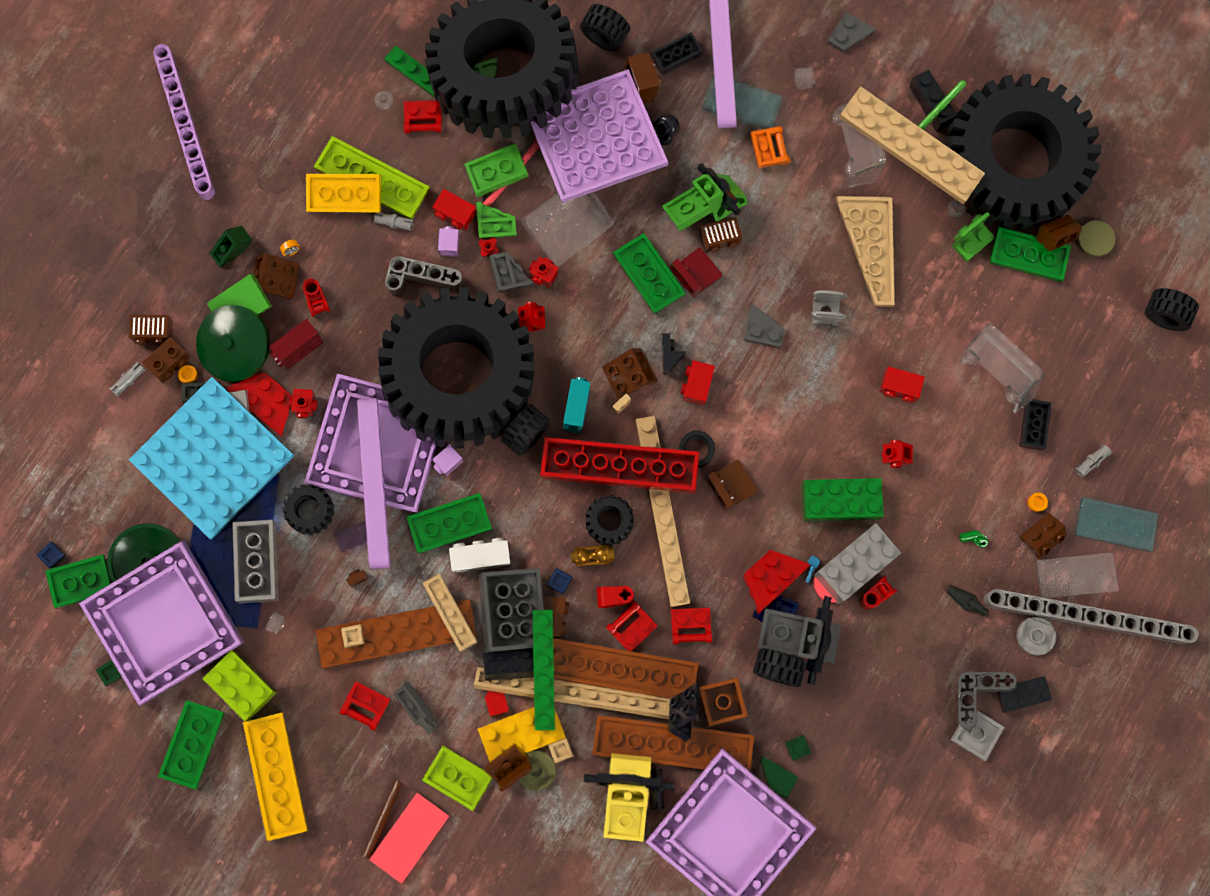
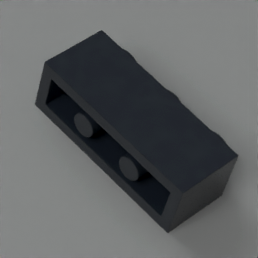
M930 70L913 77L909 88L926 116H928L945 98V95ZM950 103L931 122L936 132L951 125L956 116Z

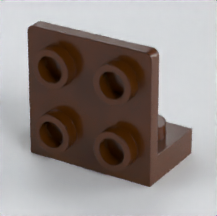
M267 253L256 257L253 274L263 292L287 299L294 298L299 263Z
M631 348L602 367L618 399H621L626 393L628 395L642 386L653 385L658 382L642 348Z
M739 460L732 462L716 473L713 471L706 477L708 484L725 511L758 492V489Z

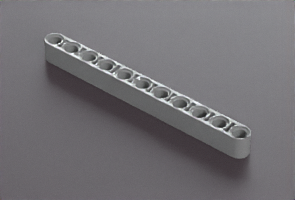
M1000 589L987 592L983 598L987 607L1002 611L1178 644H1189L1198 639L1197 629L1186 624ZM992 594L998 597L997 604L991 601ZM1011 598H1015V599H1016V601H1017V606H1016V607H1013V606L1010 604V599H1011ZM1030 601L1036 604L1035 611L1030 609ZM1049 605H1053V606H1054V608H1055V614H1054V615L1049 612V610H1048ZM1069 608L1074 611L1073 618L1068 615ZM1088 612L1093 614L1094 619L1092 622L1087 618ZM1107 616H1110L1112 618V625H1109L1107 623ZM1127 619L1132 623L1131 629L1126 626L1125 622ZM1146 623L1151 627L1150 632H1147L1145 629ZM1165 627H1168L1170 630L1169 636L1164 633ZM1185 630L1189 633L1188 640L1183 636Z

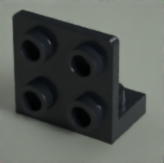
M698 683L673 696L669 702L668 731L685 742L691 739L692 720L699 715L700 685Z

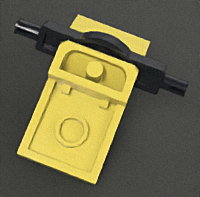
M611 753L609 774L597 773V775L584 773V782L608 787L603 838L643 841L649 791H674L675 782H662V779L650 778L651 757Z

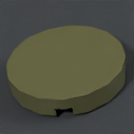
M1094 220L1082 226L1078 237V246L1084 254L1090 257H1102L1112 250L1116 237L1113 229L1103 221Z
M542 751L527 753L531 760L532 770L526 776L519 779L520 783L525 788L533 791L549 787L556 775V765L553 759Z

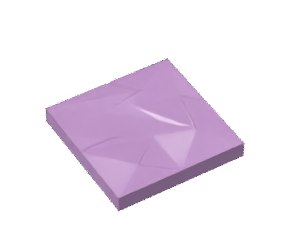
M337 374L304 483L307 486L308 484H313L314 486L321 487L322 490L364 500L357 400L377 398L386 506L413 514L418 513L432 466V459L437 449L434 438L428 436L424 442L416 437L415 429L411 428L409 431H406L401 426L400 418L398 416L393 417L388 401L384 400L381 385Z
M185 541L177 543L79 603L139 706L245 643Z
M722 747L646 839V843L708 896H761L816 830V826Z

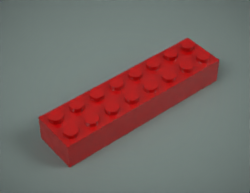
M545 437L540 476L543 479L696 494L700 454L697 451Z

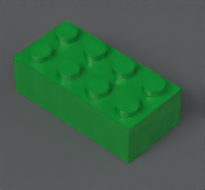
M881 478L804 480L801 483L803 522L880 520L884 517Z

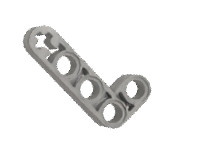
M401 256L394 257L391 260L385 280L388 292L396 296L403 292L406 280L440 288L449 287V290L453 291L459 290L463 286V278L459 270ZM398 264L404 265L402 270H396L395 266ZM415 269H422V272L420 274H413V271ZM433 273L441 274L437 279L431 277ZM454 277H457V280L451 282V280H453ZM392 282H399L398 287H390Z

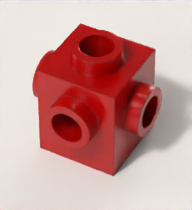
M538 257L537 261L533 260L529 267L530 278H532L531 280L539 286L543 284L550 288L559 274V267L554 265V262L549 258L545 257L543 259Z
M527 302L524 306L518 307L520 328L526 326L529 332L545 329L544 306L537 305L536 302Z
M293 389V396L289 398V409H291V412L301 419L313 416L318 406L314 391L310 389Z
M891 440L890 443L883 444V463L890 465V468H902V465L913 464V445L901 440Z

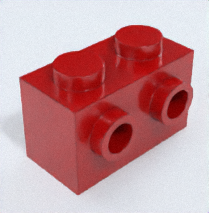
M445 189L442 190L432 207L436 218L441 221L447 220L451 223L452 227L458 230L463 229L466 231L477 214L475 205Z
M694 360L691 366L687 365L685 376L688 377L687 384L683 383L680 393L684 395L683 401L705 406L715 368L714 365Z
M887 367L883 374L879 392L884 393V396L889 398H902V401L907 403L916 402L920 398L925 376Z

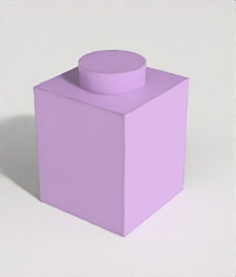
M450 226L439 229V256L458 257L460 236L458 229Z
M450 444L432 459L435 464L433 468L439 475L443 473L446 477L464 462L463 458Z

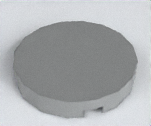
M1042 617L1027 618L1020 623L1017 629L1016 638L1018 645L1029 655L1038 656L1046 654L1052 650L1056 643L1057 635L1052 627L1053 625Z

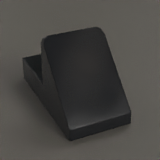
M663 333L661 338L663 375H667L684 358L686 351L671 352L674 350V339H670V333Z

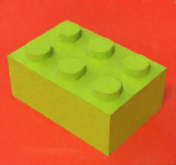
M233 650L203 678L244 721H250L277 694Z

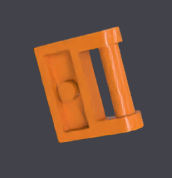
M781 126L750 133L758 169L775 165H786L791 162L790 156L786 152L782 136L784 132ZM771 136L776 138L780 157L775 156Z

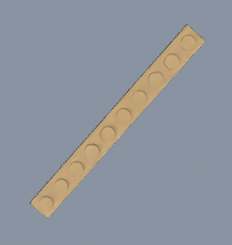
M655 416L636 419L640 446L661 448ZM648 489L670 607L688 605L690 600L669 491Z
M477 667L474 688L534 698V677L485 681L484 668ZM554 679L555 701L663 719L669 718L670 698Z

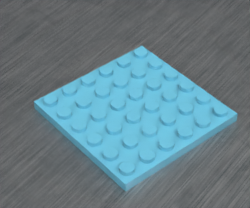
M211 377L129 461L212 540L294 455Z

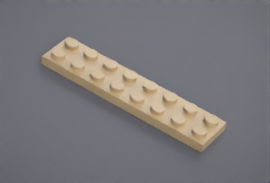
M861 86L839 116L844 122L962 204L966 202L985 174Z

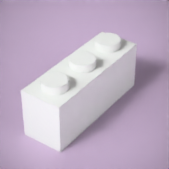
M503 538L492 539L491 543L474 541L472 542L473 545L465 546V543L454 544L453 548H449L453 573L511 566L508 541H504Z

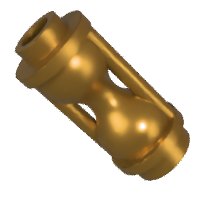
M613 546L574 547L575 551L571 552L572 563H576V567L615 562Z

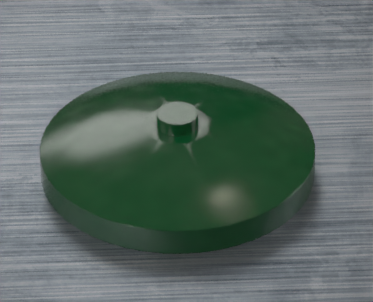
M225 305L213 310L205 317L198 329L196 349L199 360L212 376L223 381L237 382L251 378L264 366L270 351V336L264 321L256 312L243 306Z
M154 523L138 524L124 530L114 540L108 553L107 567L111 581L115 582L181 542V539L167 527Z

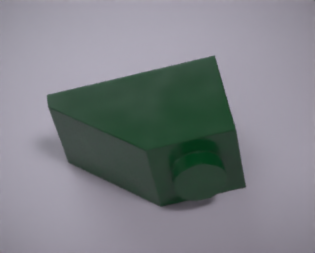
M243 226L226 229L209 254L221 268L245 252L252 242V238Z
M761 757L760 763L766 785L781 797L788 798L799 777L769 759Z

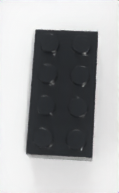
M692 32L653 51L651 58L654 59L655 65L663 76L702 56L703 50Z
M1029 398L1025 401L1019 447L1042 451L1046 449L1052 402Z
M532 649L483 653L485 681L534 677Z
M1045 676L1017 683V687L1011 692H996L1002 713L1052 700Z

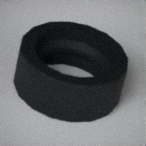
M700 430L686 433L681 439L678 450H686V444L692 439L698 438L703 440L707 444L708 453L703 459L699 460V468H702L712 460L715 453V443L707 433Z

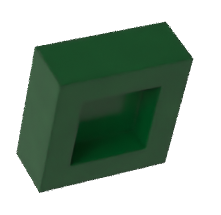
M113 660L96 669L106 687L123 678Z
M804 735L785 742L792 761L811 754Z

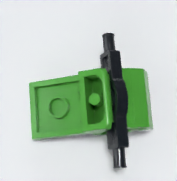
M701 163L697 169L702 175L692 181L694 187L662 207L677 229L682 231L708 214L716 222L731 213L739 215L741 212L740 208L748 204L746 195L729 175L716 174L713 169L706 168Z

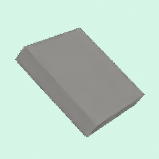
M977 710L976 727L972 730H965L959 724L950 740L979 759L986 761L1005 727ZM966 711V719L962 720L966 725L973 721L970 719L969 711Z

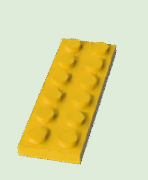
M278 713L243 722L267 841L308 831L284 714Z

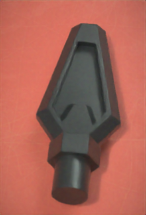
M952 585L946 591L965 611H973L976 614L980 613L984 617L989 611L983 607L982 603L978 602L976 595Z

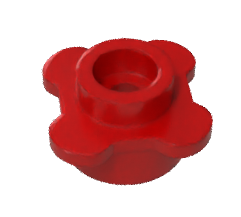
M491 237L488 240H479L481 256L486 257L498 254L496 238Z

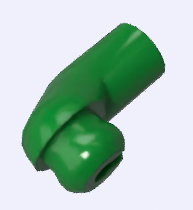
M978 530L959 534L961 543L972 541L982 548L988 545L987 537Z

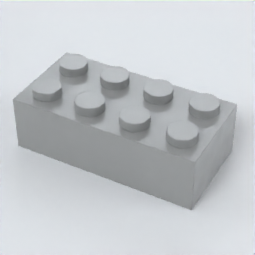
M273 520L233 522L235 602L242 604L279 601L276 522Z
M875 523L815 573L814 576L837 604L840 605L899 556L901 552Z

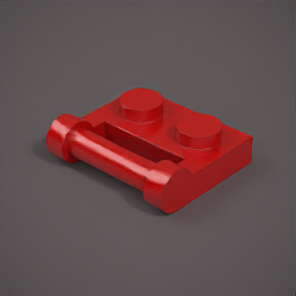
M436 100L404 101V133L410 134V132L418 131L442 133L439 102ZM410 121H436L432 124H410Z
M635 601L629 604L630 607L612 624L609 623L606 626V629L627 651H632L658 627ZM636 612L639 617L620 634L617 629Z
M710 608L671 609L673 645L679 644V642L706 641V643H712ZM705 628V633L678 634V629Z
M355 681L339 714L343 716L348 715L375 731L391 699ZM353 702L375 713L374 719L350 708L351 703Z

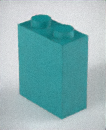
M576 377V379H571L563 421V431L582 434L591 384L585 378Z

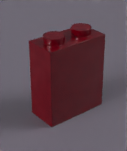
M305 319L269 346L273 351L270 355L280 368L284 366L288 370L324 342L310 322Z

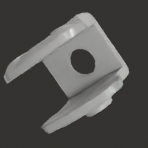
M829 290L814 291L812 324L838 326L839 322L846 318V315L839 313L840 300L845 299L847 294ZM828 307L831 312H823L821 308Z

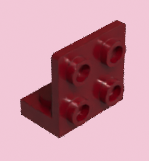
M700 247L683 260L679 261L677 258L671 264L670 270L693 298L722 277V273Z

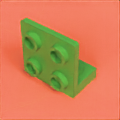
M988 212L983 216L981 214L977 215L969 226L965 225L958 232L959 234L954 237L955 242L952 247L965 262H968L995 239L993 234L983 225L990 215Z

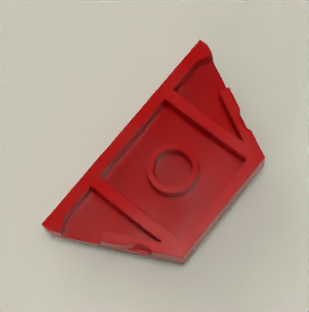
M264 372L226 388L229 393L247 390L250 411L280 437L284 435L285 424L290 414L289 398H292V395Z
M769 550L744 573L743 578L749 587L751 598L754 599L757 613L760 614L809 568L810 564Z

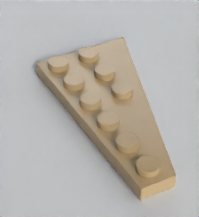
M837 196L836 202L874 307H893L895 304L892 197Z

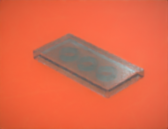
M713 74L702 110L717 114L715 77ZM734 81L736 120L763 129L773 128L783 96Z
M1082 497L1075 535L1152 551L1158 513Z

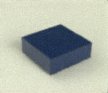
M53 542L48 543L37 554L38 558L49 569L54 568L66 556Z
M556 568L546 585L564 595L573 577Z

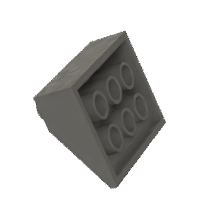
M540 568L482 572L478 575L485 653L532 649L533 610H544Z

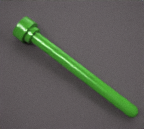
M961 80L918 127L924 130L966 86V81Z

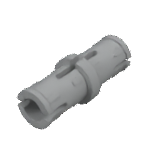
M381 212L376 213L374 217V223L387 225L392 229L400 228L411 231L414 224L413 219L402 218L398 214L390 215Z
M136 362L125 374L122 373V377L109 389L119 397L146 370Z
M1103 444L1092 455L1089 454L1086 460L1075 468V472L1081 478H1084L1092 469L1098 468L1100 463L1112 454L1111 450Z

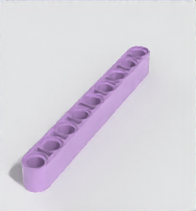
M709 0L718 129L736 127V110L728 0Z
M159 44L154 48L153 53L193 185L202 199L209 200L213 198L215 188L178 68L169 47ZM163 54H167L166 57L161 58ZM172 70L170 74H166L167 71ZM177 86L176 90L170 91L173 87ZM183 103L182 106L176 107L177 104ZM183 120H188L185 124H181ZM193 136L190 141H186L187 137ZM193 153H198L196 157L191 158ZM202 169L203 172L197 175L196 172ZM208 186L206 191H201L203 187Z
M377 398L358 399L357 408L370 570L390 568V553Z

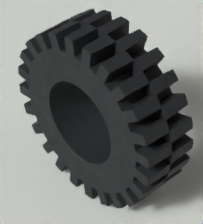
M467 0V8H464L457 1L450 6L452 18L442 13L437 19L440 29L432 27L429 32L431 43L425 44L427 72L435 99L439 102L440 109L444 115L449 113L451 122L456 126L463 122L466 131L474 134L480 125L483 136L486 138L493 137L495 127L500 128L503 139L512 138L511 127L518 125L522 136L530 134L529 122L532 120L536 122L540 129L548 125L546 111L557 118L562 113L561 102L567 105L571 102V89H577V74H579L574 33L571 30L567 16L562 17L560 7L555 3L549 7L548 0H482L480 2L478 0ZM499 48H518L533 56L522 70L507 77H486L473 70L481 57Z
M1022 74L1015 84L1013 76L1007 75L1003 76L998 85L994 80L987 82L981 92L978 89L975 90L967 102L963 103L947 130V138L943 144L985 173L967 199L970 202L966 210L969 215L973 217L980 210L983 213L988 212L990 214L984 222L988 226L998 219L1001 220V228L1010 230L1016 223L1018 224L1019 231H1028L1035 223L1038 229L1044 222L1049 223L1056 217L1061 218L1090 187L1093 182L1091 178L1096 174L1100 165L1095 160L1101 154V145L1093 144L1100 135L1098 127L1087 128V125L1093 118L1090 110L1080 114L1077 113L1076 110L1082 102L1077 95L1069 102L1062 99L1068 89L1064 85L1059 84L1054 92L1047 90L1050 82L1049 78L1041 77L1034 86L1031 85V74ZM1005 129H1020L1034 135L1046 149L1049 159L1047 174L1037 178H1020L1005 171L993 156L991 149L992 135Z
M449 287L440 288L439 298L432 299L430 293L426 292L420 295L419 306H415L412 301L404 305V316L401 317L395 314L391 319V331L385 330L382 335L383 348H379L378 370L384 400L388 401L389 410L393 417L398 416L400 418L401 426L406 431H409L411 428L415 429L416 437L424 442L429 436L434 438L435 446L444 447L446 441H454L455 448L458 449L464 448L465 441L473 440L475 446L484 444L485 436L491 434L493 439L501 436L503 426H508L517 413L527 406L528 396H531L535 369L533 343L529 344V331L527 327L523 326L520 328L518 314L514 310L507 314L505 302L499 298L494 304L489 303L488 293L479 290L477 298H471L469 288L467 287L459 288V296H450ZM446 343H468L480 349L488 357L492 365V372L486 382L476 390L465 394H448L434 388L423 376L421 370L427 356L434 349Z

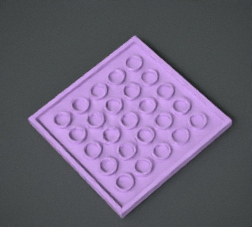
M629 69L577 87L576 90L571 89L572 100L569 105L561 102L562 113L557 118L546 111L548 125L540 129L534 120L530 121L562 203L668 166V160Z

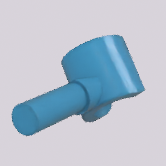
M814 555L807 561L811 566L805 579L807 583L810 582L813 572L820 563V560Z

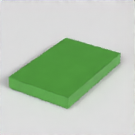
M516 143L464 164L477 198L529 177Z
M254 274L247 275L207 303L211 312L225 305H238L249 308L258 315L272 307Z

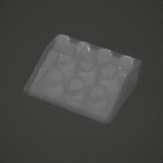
M557 192L520 220L532 239L556 266H560L615 224L595 192L564 203L561 202Z

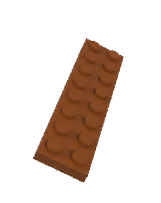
M470 599L456 602L476 639L477 633ZM435 606L315 629L322 669L455 643ZM361 624L365 644L345 648L341 628Z
M553 638L554 679L670 699L696 683L699 664L696 662Z
M597 715L592 755L611 757V753L644 756L651 757V763L705 769L723 747L747 769L751 770L754 735L692 727L691 739L685 742L668 731V724Z

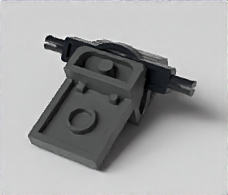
M824 596L822 608L819 607L817 609L816 619L770 609L764 610L757 647L808 658L806 670L809 671L808 684L815 685L817 673L822 672L823 661L834 663L841 625L831 622L833 610H830L832 597Z

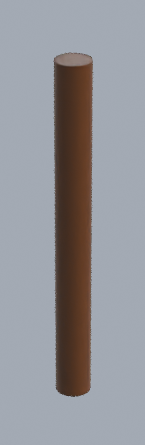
M395 780L363 852V857L370 859L403 783Z

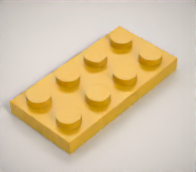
M306 174V212L381 213V175Z
M534 707L478 728L489 762L513 744H516L525 753L566 738L556 710L555 730H535Z

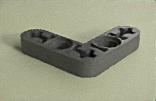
M1009 672L962 673L958 680V720L960 726L965 730H972L976 727L977 692H1011L1017 687L1015 675ZM966 677H970V680L973 681V683L969 684L970 691L974 690L973 693L966 691V685L962 682L966 680ZM985 677H991L994 682L992 686L985 687L982 684V680ZM996 677H999V681H1006L1008 677L1011 681H1014L1010 683L1009 687H1006L1005 683H999L1000 687H996ZM965 696H971L974 701L972 705L965 706L962 703V699ZM962 709L969 711L970 719L973 720L969 725L962 721L966 719V711L962 712Z

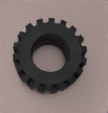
M601 4L591 5L580 23L582 33L592 43L611 51L619 50L630 32L629 23L620 13Z
M1158 288L1153 291L1144 313L1151 322L1162 328L1172 331H1188L1191 329L1199 310V304L1191 296L1181 291Z
M530 404L524 407L509 423L503 432L501 442L518 456H521L528 452L545 432L549 424V418Z
M302 484L300 488H293V492L287 494V500L284 499L283 504H285V507H282V510L285 514V520L295 531L303 535L319 534L322 529L326 530L328 528V523L331 524L333 521L331 518L335 514L333 511L334 504L330 496L319 486H314L313 484L305 486ZM306 500H316L319 503L318 514L313 519L302 520L298 514L300 505Z
M603 495L602 498L595 499L589 505L585 518L586 529L590 537H593L594 541L600 542L601 545L609 544V546H613L616 543L618 545L623 540H626L634 524L633 510L629 507V503L626 500L623 501L619 496L618 498L614 497V495ZM606 510L617 512L621 517L620 526L613 531L604 530L598 523L600 513Z
M762 648L758 651L753 673L770 681L799 687L801 686L807 663L796 656Z

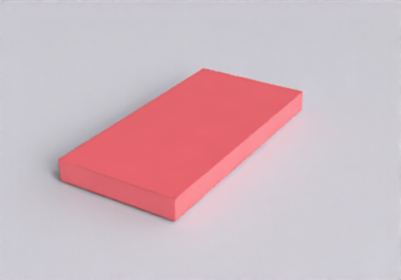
M416 793L369 860L402 884L445 824L449 815L425 797Z

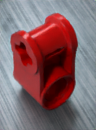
M312 278L307 279L303 283V291L312 317L324 311L330 312L327 299L318 281ZM310 286H317L315 292H308Z
M884 576L860 597V605L866 610H871L883 601H886L898 590L894 589L886 580L887 577ZM867 596L873 597V605L867 603Z
M604 586L596 588L598 608L629 605L634 599L633 590L629 586ZM623 591H627V594H631V596L627 597V600H624L623 597H620V595L623 594Z

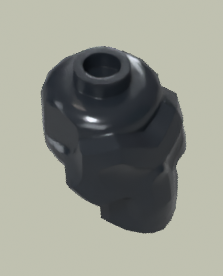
M671 114L660 116L656 121L651 122L660 144L664 146L671 144L673 137L680 130L678 119Z

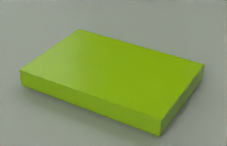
M442 746L422 781L474 811L493 778L485 770L447 747Z

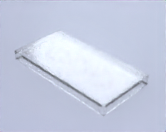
M1113 552L1035 561L1040 596L1042 598L1050 599L1119 591Z

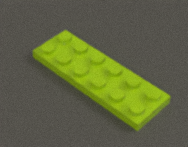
M333 136L314 165V169L322 174H380L381 204L408 219H413L430 190L428 185Z

